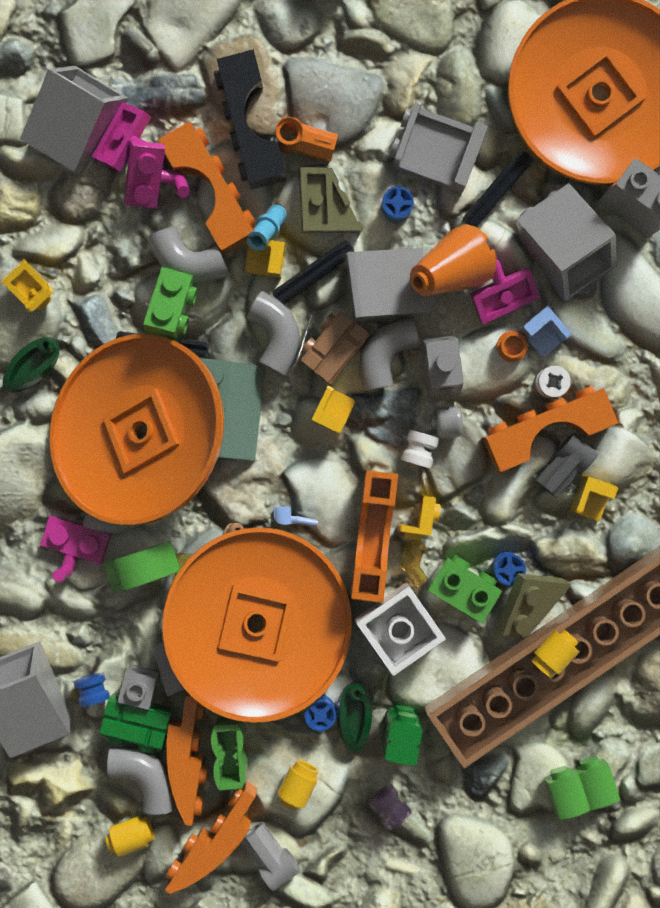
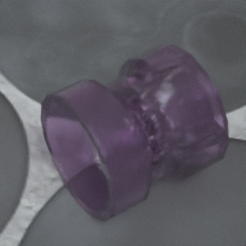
M393 784L380 789L368 802L372 811L379 813L381 823L387 830L398 827L412 812L408 804L398 798L399 793Z

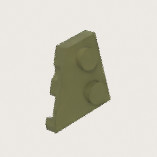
M300 167L301 233H361L363 225L360 221H357L349 206L351 203L346 193L340 189L339 180L333 169Z
M517 573L496 630L502 636L527 638L565 594L571 584L563 578Z

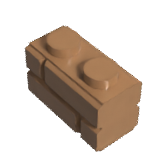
M339 311L336 316L330 313L320 326L323 333L316 341L311 337L300 351L304 355L300 360L301 363L329 385L333 383L370 336L365 329L342 311Z

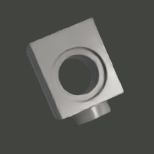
M131 664L125 671L118 703L149 710L155 702L161 678L160 671Z

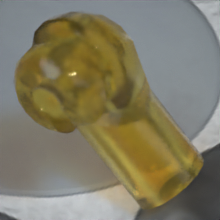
M421 540L409 541L404 546L400 561L401 567L415 587L422 585L428 580V577L419 566L422 555L426 552V545Z

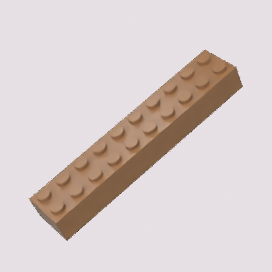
M660 546L424 707L428 717L463 768L469 766L660 635ZM565 629L579 642L575 648L580 652L560 675L556 673L550 679L531 661L536 656L534 652L554 630L560 634Z

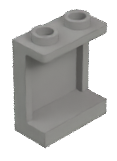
M415 101L413 110L406 108L400 125V127L405 128L402 140L396 138L392 146L390 157L395 158L392 168L463 193L488 126L476 122L474 127L422 109V103Z
M634 159L624 173L612 185L608 186L597 202L649 238L660 230V175L638 159Z

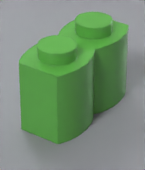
M225 717L217 718L211 734L212 749L217 757L213 770L214 780L219 790L242 789L248 771V758L243 748L246 728L244 722Z
M596 756L581 760L580 765L573 769H569L567 766L557 767L550 771L551 775L544 778L555 814L560 820L577 817L590 810L604 808L620 801L609 764L604 759H598Z

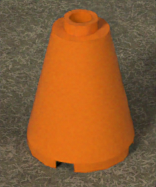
M465 224L452 229L411 269V286L421 296H432L483 286L493 278L497 268L495 250H490L486 242L489 238L475 226Z

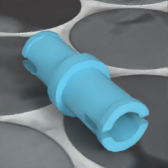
M270 206L266 214L261 215L256 220L254 229L249 233L248 236L250 237L247 238L248 245L253 250L261 251L265 249L267 243L276 238L280 232V226L286 220L284 218L287 217L286 210L282 206Z

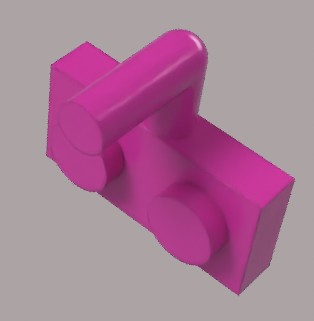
M122 102L91 157L99 163L121 172L129 158L131 140L147 142L140 139V136L151 117L145 111ZM165 156L162 168H164L168 163V160Z
M131 140L124 193V203L126 206L157 208L160 183L174 184L177 194L181 198L189 196L190 189L183 173L162 170L165 154L164 144Z
M496 259L497 268L492 278L493 283L469 293L479 321L482 324H486L540 299L529 268H523L505 277L500 261Z
M50 515L40 546L65 553L61 568L55 570L52 574L53 579L56 582H61L71 577L77 557L102 564L112 533L97 532L84 528L83 524Z

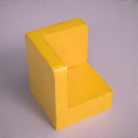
M270 240L265 249L261 251L253 250L247 242L248 250L245 272L247 274L281 279L286 253L285 242Z
M327 386L311 420L340 434L355 404V400Z
M581 476L569 511L595 521H600L608 498L615 499L619 487L588 476Z

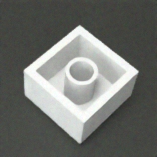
M407 582L384 597V602H377L355 618L356 624L393 676L446 640Z

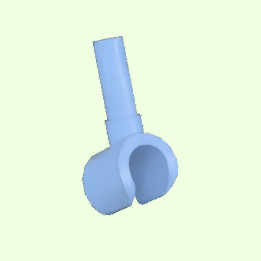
M291 506L274 508V520L279 524L317 526L316 519L291 516Z

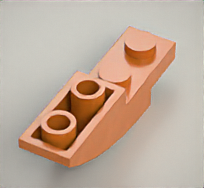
M187 693L182 720L172 718L168 725L167 768L172 794L185 825L192 826L195 816H201L204 797L199 796L200 784L206 785L209 765H203L205 754L193 753V751L198 752L201 732H196L197 720H203L205 707Z
M247 781L242 790L235 789L227 802L231 807L225 816L219 814L212 824L210 831L202 827L197 836L193 833L190 835L182 849L186 854L180 862L174 860L165 875L169 879L165 888L167 893L172 894L201 880L216 869L237 848L250 828L251 820L244 817V814L256 797L257 787Z

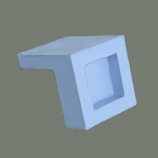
M548 306L543 308L519 329L520 333L526 337L527 341L541 357L546 356L561 342L572 336L571 332Z

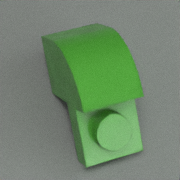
M171 541L103 563L113 592L141 586L176 573L180 569Z

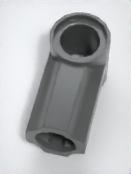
M572 433L556 450L554 459L535 479L545 491L555 498H558L577 474H582L588 469L598 456V453L575 433Z

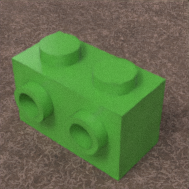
M165 267L161 268L143 323L145 334L163 336L176 342L179 341L181 334L185 335L189 323V316H187L189 306H194L198 293V288L194 287L193 275Z
M444 555L425 588L483 624L502 593V590L495 586L498 580L481 571L479 576L468 570L471 564L457 555H454L452 559Z

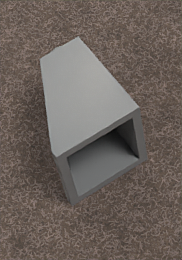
M77 66L48 69L20 140L29 144V149L41 156H49L57 161L56 165L67 172L86 169L93 159L91 157L119 106L122 102L127 103L128 97Z
M569 183L561 189L552 191L545 200L535 207H529L524 210L520 217L516 219L520 238L564 301H567L617 267L616 234Z
M423 248L347 252L346 267L355 323L359 325L427 316L430 314V307L435 306V295L421 296L413 289L410 282L411 269L424 257Z
M36 642L0 657V743L9 758L30 753L37 747L49 742H57L69 735L71 715L41 642Z

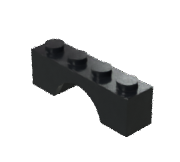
M254 49L218 58L219 70L213 72L218 91L224 89L227 101L221 103L226 121L233 120L235 131L229 134L234 152L241 151L243 162L237 164L242 182L248 181L250 189L253 190L287 181L278 142L268 141L257 136L246 122L247 110L251 101L263 91L262 79Z

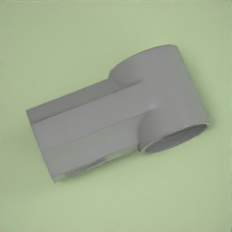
M263 821L249 829L241 842L258 864L260 875L271 890H277L300 873V867L294 856L287 848L282 849Z

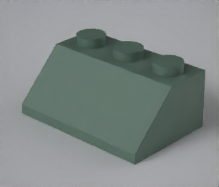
M200 358L211 372L217 384L223 405L224 431L218 457L255 461L266 368L232 361Z

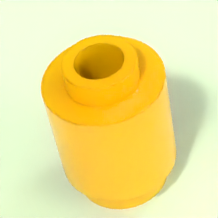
M565 629L560 634L554 630L534 652L536 656L531 662L552 679L556 673L560 675L580 651L575 647L579 642Z
M297 759L294 765H290L277 792V795L281 798L280 803L294 811L298 808H305L318 782L317 775L319 770L312 764Z
M137 816L109 827L110 834L105 836L110 853H116L119 858L149 847V843L155 841L154 830L148 816L143 818Z

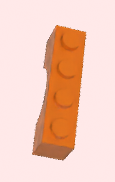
M191 121L159 138L157 141L164 144L165 155L174 171L199 176L213 187L215 191V206L205 224L223 256L246 244L247 237H250L248 236L249 233L253 231L255 220L249 210L243 212L237 203L242 198L233 182L227 185L221 174L226 172L218 156L211 157L206 147L210 145V142L202 128L200 127L195 130Z
M589 386L575 392L576 399L565 403L564 398H560L546 404L547 411L536 415L535 411L531 410L517 416L518 423L507 427L506 423L502 422L488 428L489 435L482 437L496 472H503L529 461L531 445L535 436L549 424L563 423L569 425L582 436H590L619 424L605 389L594 390L593 386Z
M365 470L351 599L384 602L389 538L399 474Z

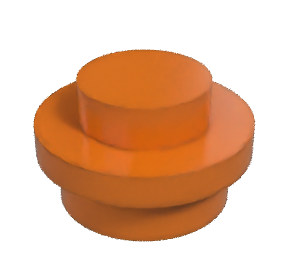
M508 331L499 337L496 350L504 361L517 362L527 354L528 341L522 333Z

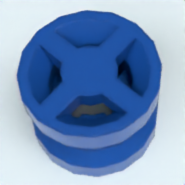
M395 186L386 191L382 199L381 210L387 220L398 223L409 217L414 204L411 192L401 186Z
M503 552L494 557L491 563V571L499 582L512 586L517 573L526 574V566L519 556L511 552Z
M104 673L88 675L73 681L75 689L79 690L80 693L78 699L80 707L95 705L109 699V691L104 688L103 684L106 680Z
M322 695L305 708V720L308 726L320 732L326 731L333 726L336 720V707L331 698Z

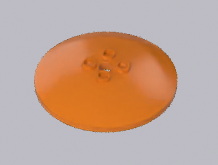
M565 0L546 11L528 29L511 63L508 76V103L514 126L520 138L530 152L546 167L565 178L593 185H612L634 159H638L652 170L660 166V9L644 0ZM596 86L604 87L608 92L607 100L599 101L595 99L592 89Z
M132 334L119 337L101 345L87 355L71 372L60 390L53 409L49 435L50 453L56 476L62 488L70 499L84 512L101 521L125 526L149 524L164 519L180 510L191 501L206 483L218 459L224 431L223 405L219 389L203 361L190 349L169 338L153 334ZM145 423L147 425V434L143 439L139 440L137 437L138 428Z
M246 528L218 536L200 547L186 560L174 577L168 590L162 613V640L165 654L181 686L192 698L210 711L225 718L242 722H269L283 719L300 712L319 699L339 674L347 657L352 634V614L349 597L345 585L333 564L321 551L306 540L294 534L272 528ZM254 614L260 615L263 619V627L256 633L251 632L247 625L248 619Z

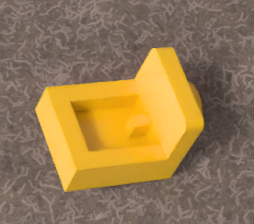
M25 259L1 279V282L25 305V308L30 313L35 309L38 311L44 309L52 300L50 295L54 291L51 285Z
M421 495L417 526L398 523V531L404 532V538L423 540V535L431 536L433 523H438L441 506L436 504V498Z

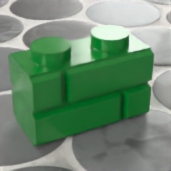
M113 693L108 699L99 734L106 736V741L111 744L125 745V742L137 744L138 750L147 753H155L156 749L162 750L167 739L168 725L171 722L174 708L153 703L149 710L118 703L119 694Z
M396 705L395 709L390 708V710H387L382 747L384 758L388 762L411 766L416 765L418 762L420 750L418 745L421 744L423 729L419 717L415 714L413 708Z

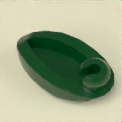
M42 337L20 349L6 368L3 377V388L11 393H17L44 379L57 363L60 354L57 340L51 337Z
M352 682L342 690L336 710L337 727L341 740L352 753H357L363 748L372 723L370 695L367 688L359 682Z

